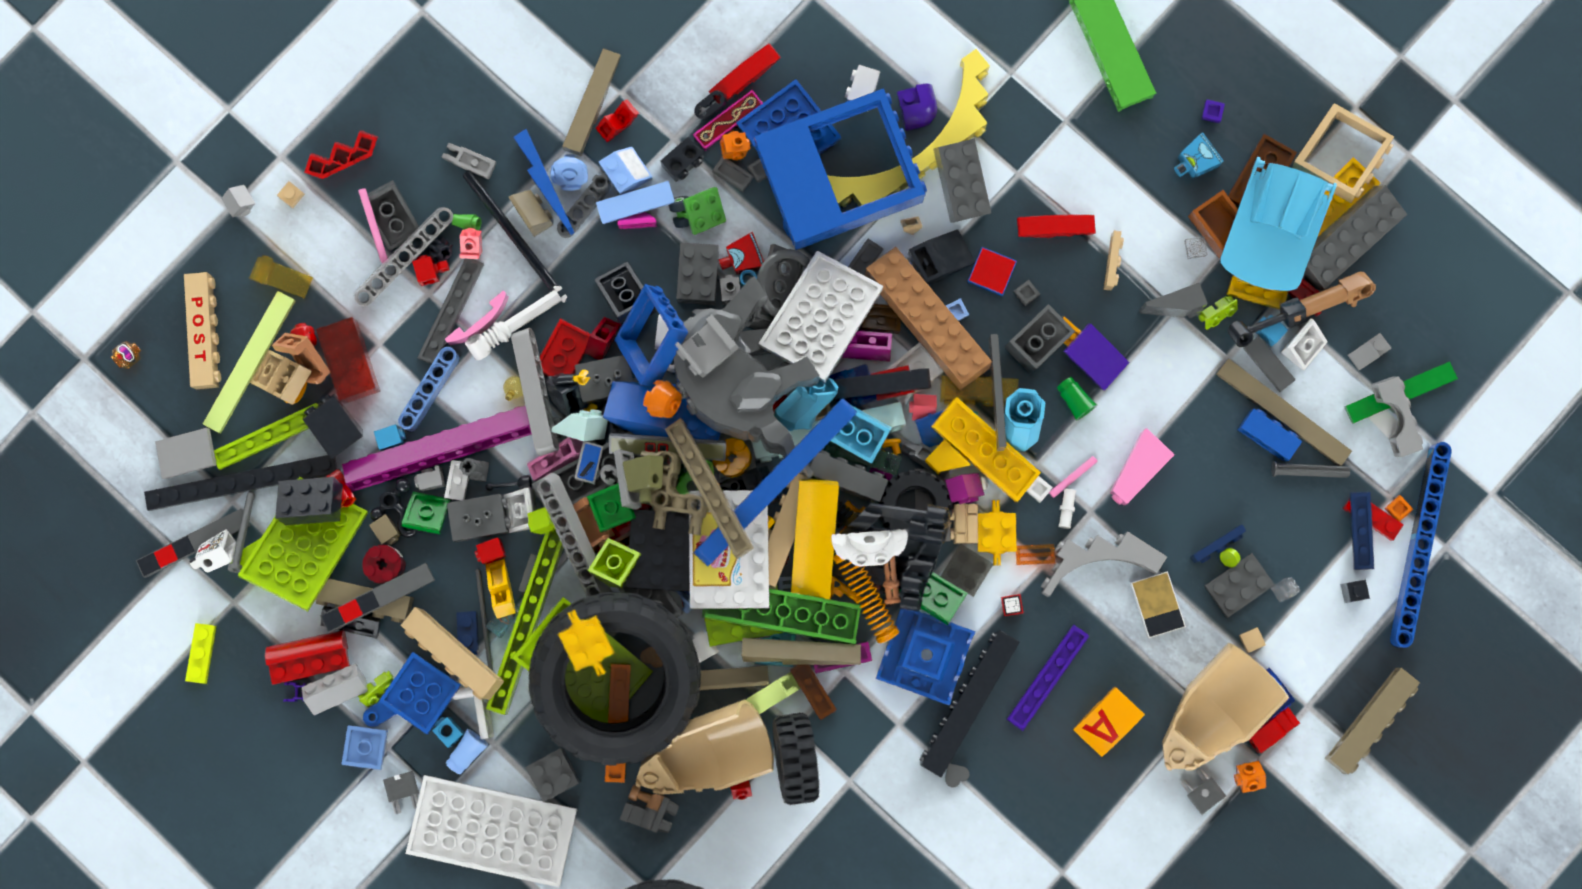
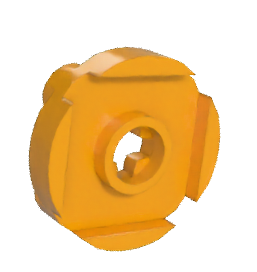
M735 438L724 440L726 441L725 461L713 460V464L724 476L737 477L742 475L744 470L750 466L752 455L750 449L742 440ZM730 454H734L735 456L737 455V458H734L733 462H730V460L727 459L728 456H730Z

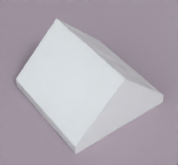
M1309 319L1296 332L1281 353L1299 368L1305 370L1328 341L1313 319Z
M524 488L505 494L504 498H507L508 503L506 514L507 517H510L511 521L509 533L530 530L527 513L536 511L534 491L530 488Z

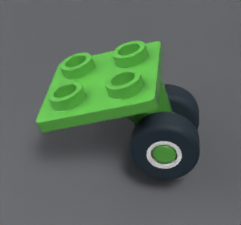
M712 187L691 197H675V202L668 205L671 212L677 213V217L673 218L675 227L684 228L690 226L694 235L726 222L717 187Z

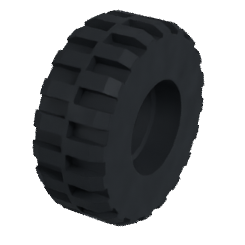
M804 713L777 716L773 719V742L783 802L788 805L814 802L819 798L820 789L817 755L809 717Z

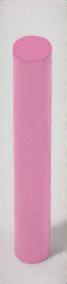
M1094 456L1089 458L1054 487L1049 494L1055 498L1097 463V459Z

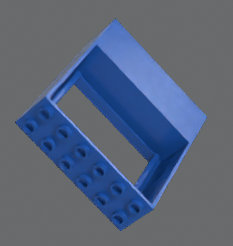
M884 88L754 136L755 148L795 250L923 203L926 196L925 192H927L924 181L919 179L918 174H920L918 165L917 163L913 164L911 158L913 156L910 146L905 144V132L903 128L898 126V114L896 110L892 111V99L889 93H885ZM878 108L909 188L841 213L810 132Z

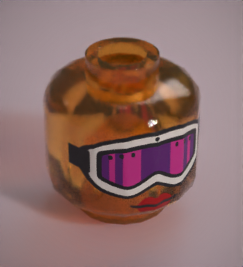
M123 341L112 350L113 355L111 358L119 368L129 369L140 361L138 353L141 350L134 342L130 344L128 341Z

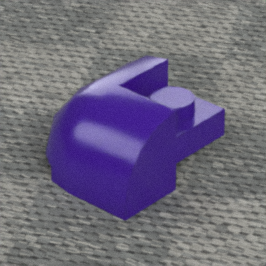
M918 84L914 88L897 91L905 131L927 126L936 117L938 108L932 84Z

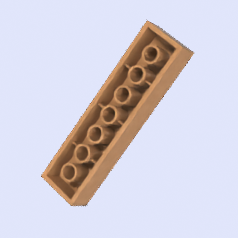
M894 247L866 268L865 276L883 286L880 295L959 391L990 369L992 363L990 358L897 247Z

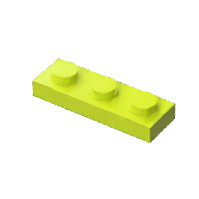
M195 623L185 681L207 684L216 626Z

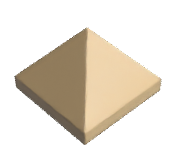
M918 216L900 220L903 230L911 235H914L922 228V223Z

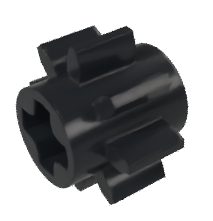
M444 237L441 240L435 238L431 245H429L431 250L429 255L438 262L441 259L447 261L451 254H453L451 249L453 245Z

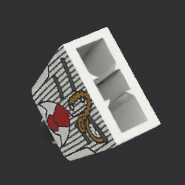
M226 529L202 543L198 548L196 557L190 559L192 568L196 570L202 567L205 572H210L231 563L236 547L235 539Z

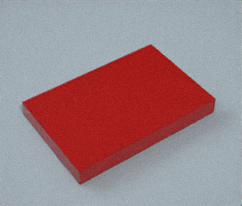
M560 319L540 355L543 374L548 377L560 373L575 374L574 366L580 364L585 355L584 352L590 333Z

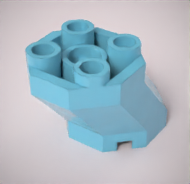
M828 378L826 382L819 380V383L813 387H797L775 409L774 416L788 431L798 429L809 430L815 422L816 415L837 395L838 386L833 379Z
M1019 388L1007 397L1005 401L1006 442L1019 452H1025L1038 442L1044 418L1045 402L1035 390Z

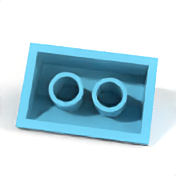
M852 406L857 411L856 415L831 441L872 464L892 427Z

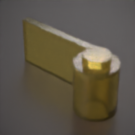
M262 255V258L257 257L250 275V279L273 286L304 299L313 278L273 262V258Z

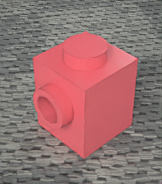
M913 394V401H909V413H912V421L926 417L929 413H936L937 395Z

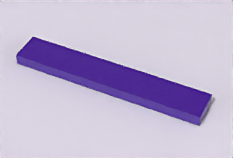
M1074 624L1071 626L1006 720L1022 731L1025 729L1089 638L1087 633Z

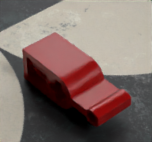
M1287 707L1278 715L1266 721L1248 741L1257 753H1263L1282 739L1289 731L1298 726L1300 722L1289 707Z

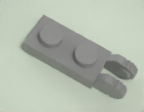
M448 143L447 148L458 153L455 158L443 153L442 158L483 178L490 179L497 164L496 161L464 147Z

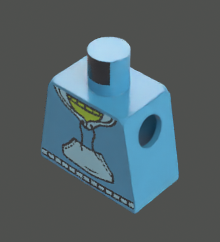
M1202 132L1180 153L1178 160L1181 163L1174 167V170L1179 177L1188 172L1192 178H1196L1218 168L1224 161Z

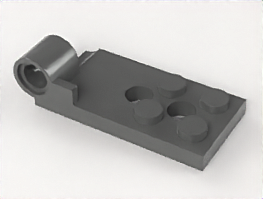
M771 244L768 257L774 252L786 248ZM790 258L779 260L772 265L767 273L765 281L767 297L771 304L779 310L800 279L803 265L797 260ZM782 264H785L786 266L785 273L781 271ZM778 281L782 285V289L780 292L776 288ZM762 306L754 312L746 326L755 330L767 329L774 320V317Z

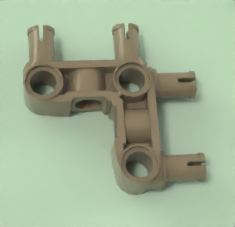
M643 450L641 452L642 456L655 455L663 457L662 487L651 492L652 502H649L655 510L652 528L665 530L667 512L675 511L688 513L691 516L688 534L701 535L702 521L709 509L702 496L689 493L683 495L677 492V477L681 469L680 456L677 453L668 451L654 453ZM670 456V457H671V463L668 465V464H667V459H668V457ZM664 495L665 502L662 504L661 498ZM700 500L701 508L698 510L697 502Z

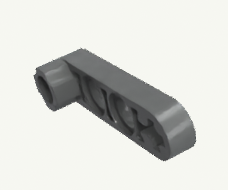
M595 175L592 179L593 182L566 213L567 217L576 223V225L571 223L574 232L578 230L597 207L596 202L602 201L609 192L610 183L606 175ZM605 182V185L603 187H599L598 183ZM588 195L595 197V201L591 205L585 203V198ZM575 210L583 212V216L580 219L573 217ZM560 220L557 225L558 233L563 238L571 237L572 235L569 232L565 231L563 233V223Z

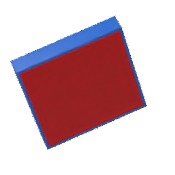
M982 247L968 283L1003 296L1017 261Z

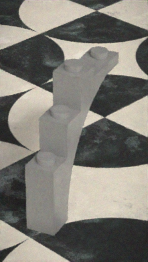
M1129 532L1118 536L1115 541L1117 546L1112 545L1098 535L1094 539L1090 537L1085 545L1087 550L1066 539L1064 542L1060 541L1055 549L1057 551L1055 557L1060 559L1061 562L1057 561L1051 571L1054 573L1050 579L1047 577L1041 585L1043 588L1041 593L1049 597L1065 575L1088 563L1105 560L1123 561L1156 574L1167 556Z

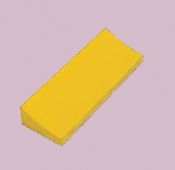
M799 479L791 593L830 600L834 554L831 536L832 534L835 535L838 481Z

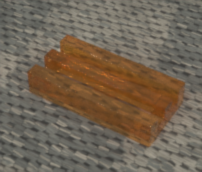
M1054 544L1017 546L1015 554L1016 565L1055 564ZM1050 549V552L1020 553V550ZM1051 556V560L1020 561L1022 557Z

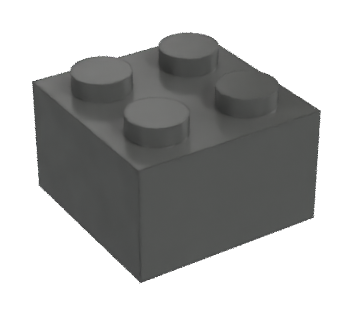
M563 748L525 767L543 803L581 783Z

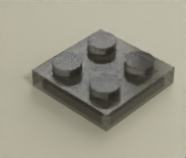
M960 544L940 577L974 597L993 563Z

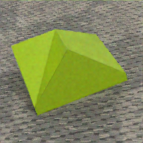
M607 538L589 567L588 572L609 587L621 588L641 554Z

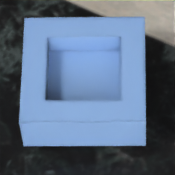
M961 298L946 305L958 321L969 316Z

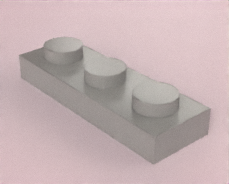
M619 449L614 452L622 507L638 509L641 507L639 493L628 491L623 462L634 459V454Z

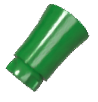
M1072 377L1064 380L1057 387L1076 421L1089 414L1098 406Z

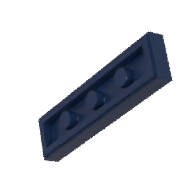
M1351 492L1353 569H1374L1371 492Z

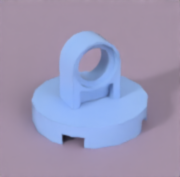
M568 154L553 163L550 178L552 183L561 186L562 190H578L581 188V185L586 184L588 181V169L581 160L575 158L574 154Z

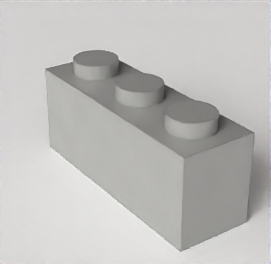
M356 663L302 687L303 700L313 715L368 692L366 678Z

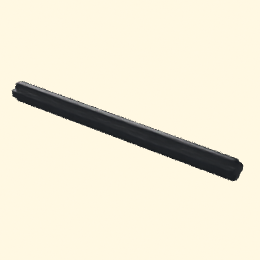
M467 171L463 178L551 292L555 290L554 286H559L475 175L471 171Z

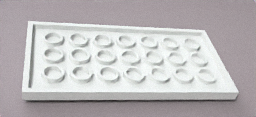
M424 775L406 854L560 887L577 808L550 802L543 803L541 800Z

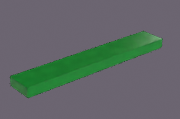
M1447 362L1403 381L1405 385L1404 393L1410 400L1458 378L1451 363ZM1374 394L1344 406L1352 424L1391 408L1385 403L1376 402Z

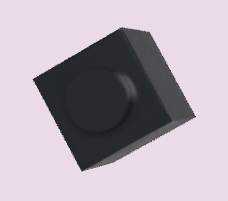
M1366 579L1340 584L1344 603L1370 599Z

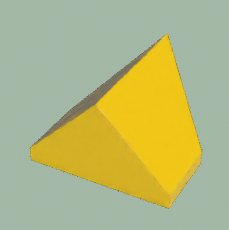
M945 439L925 460L937 474L942 471L971 465Z

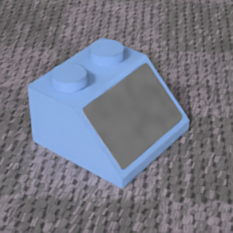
M633 147L614 151L599 161L601 169L619 195L632 192L653 178Z

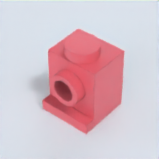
M473 228L462 230L460 234V258L479 259L482 253V231H476Z

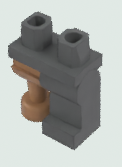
M634 784L628 799L636 801L638 798L646 802L647 805L643 808L626 802L620 820L656 833L658 831L669 833L673 823L664 820L666 812L676 816L680 806L671 801V798L667 796L642 792L641 787L638 788Z

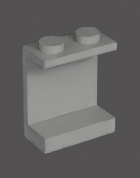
M713 315L706 319L708 324L697 332L705 342V346L697 347L692 337L682 345L679 342L675 344L679 349L676 352L683 361L687 359L691 364L688 366L695 376L699 374L702 378L739 349Z

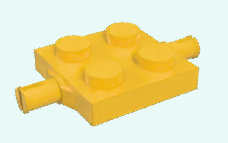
M991 500L992 511L989 513H978L977 552L993 554V566H1001V554L1017 552L1016 513L1001 512L1000 500H996V504L995 500Z
M575 610L567 613L572 625L558 635L576 671L586 666H593L597 676L606 673L601 661L605 657L614 654V651L597 616L580 621Z

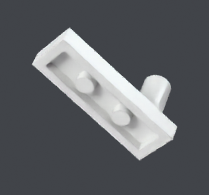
M469 686L468 688L460 687L453 699L459 700L474 697L480 739L494 737L490 710L486 709L489 700L476 698Z

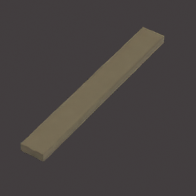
M1229 358L1216 373L1217 376L1292 432L1296 433L1336 465L1342 466L1352 453V450Z
M680 418L665 428L735 558L739 559L754 549V546L684 420Z

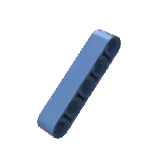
M444 347L440 350L400 414L398 423L406 431L410 432L418 428L458 364L459 355L453 348ZM447 353H453L452 360L445 361ZM443 369V375L435 377L436 370ZM428 385H433V391L426 394L425 388ZM418 401H422L423 407L420 410H415V404ZM412 417V424L405 426V420Z

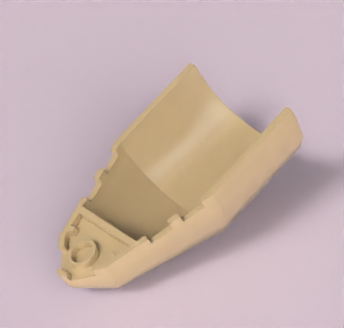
M1227 643L1187 685L1162 741L1166 768L1170 771L1172 769L1194 770L1215 759V756L1231 750V747L1248 741L1289 699L1287 693L1251 656L1234 644Z
M742 700L691 719L684 731L678 733L666 749L642 760L636 779V786L638 788L643 786L652 789L653 793L659 795L684 793V790L696 789V792H701L706 788L722 790L773 772L774 757L772 745L761 716L750 702Z

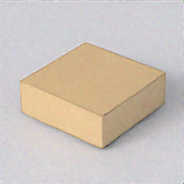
M1258 627L1239 635L1247 653L1266 645Z

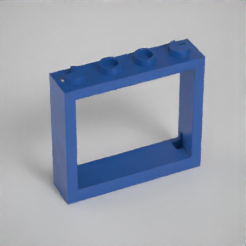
M645 284L614 340L640 385L654 388V382L663 378L677 353L676 351L679 350L675 344L677 342L682 344L688 331L683 321L677 315L676 310L670 304L669 299L663 293L662 288ZM655 306L669 330L649 364L636 339Z

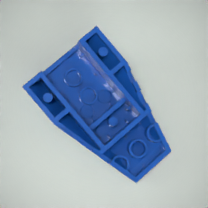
M612 382L603 418L618 427L628 430L634 435L669 437L665 428L681 418L694 439L719 440L720 432L714 431L700 421L695 414L692 416L689 413L685 398L681 399L678 411L671 418L652 417L646 412L647 407L643 403L646 392H651L653 387L640 385L639 382Z

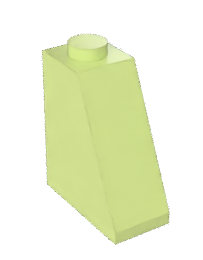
M789 672L747 698L746 701L750 702L758 713L761 714L801 688L792 673Z

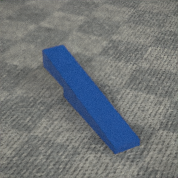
M527 129L514 136V139L533 166L527 171L570 235L575 233L533 141Z

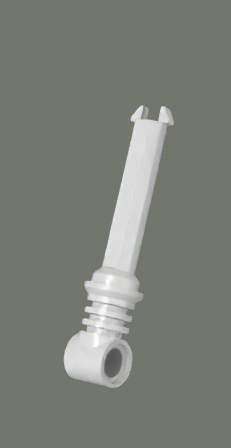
M554 286L555 290L507 321H500L498 323L495 321L491 327L492 330L487 329L488 332L484 331V335L478 333L469 337L465 345L474 359L481 360L487 357L492 350L490 347L495 348V344L497 346L500 345L499 342H509L508 339L514 331L562 301L564 303L567 299L566 294L560 298L557 293L562 287Z

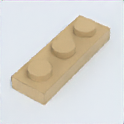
M1114 230L1111 234L1103 290L1111 291L1114 285L1117 286L1119 274H1116V269L1120 267L1121 256H1118L1124 242V238L1121 237L1122 231Z

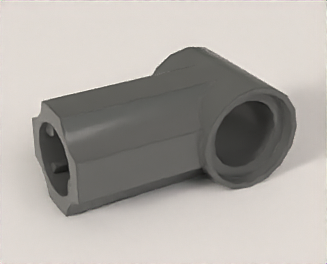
M465 458L463 462H460L459 469L463 475L469 476L470 480L486 482L489 462Z

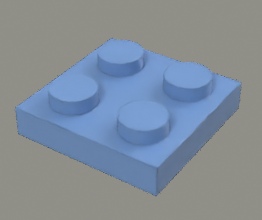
M348 725L342 765L382 770L388 730Z

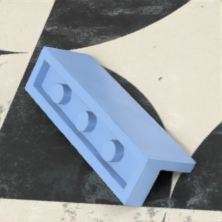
M669 181L596 202L602 223L606 224L673 204L675 200Z

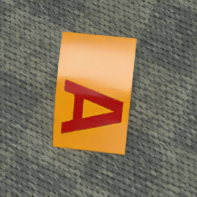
M1113 687L1073 730L1103 757L1145 714L1121 691Z

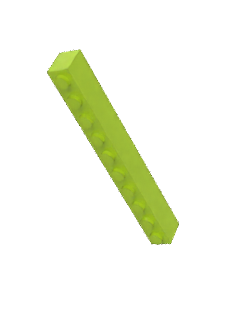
M556 530L547 532L544 535L497 674L504 680V683L488 701L487 710L508 715L523 670V666L516 662L512 656L538 626L564 548Z

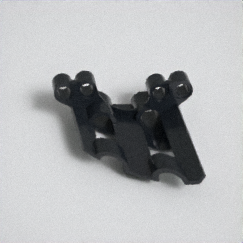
M871 503L840 534L891 531L890 529L871 526L880 516L910 521V526L906 529L908 539L905 549L901 554L895 556L897 580L900 582L899 590H901L899 592V596H901L900 609L919 612L925 587L935 569L940 549L946 540L951 525L949 509L928 504V510L923 511ZM833 559L832 576L845 579L857 573L863 567L841 575L856 565L852 563L840 570L839 567L849 563V561L836 564ZM884 564L865 566L864 570L868 571L866 576H871L870 581L874 582V585L883 586L885 581ZM866 572L857 574L849 580H857L861 578ZM869 578L862 579L859 582H866Z

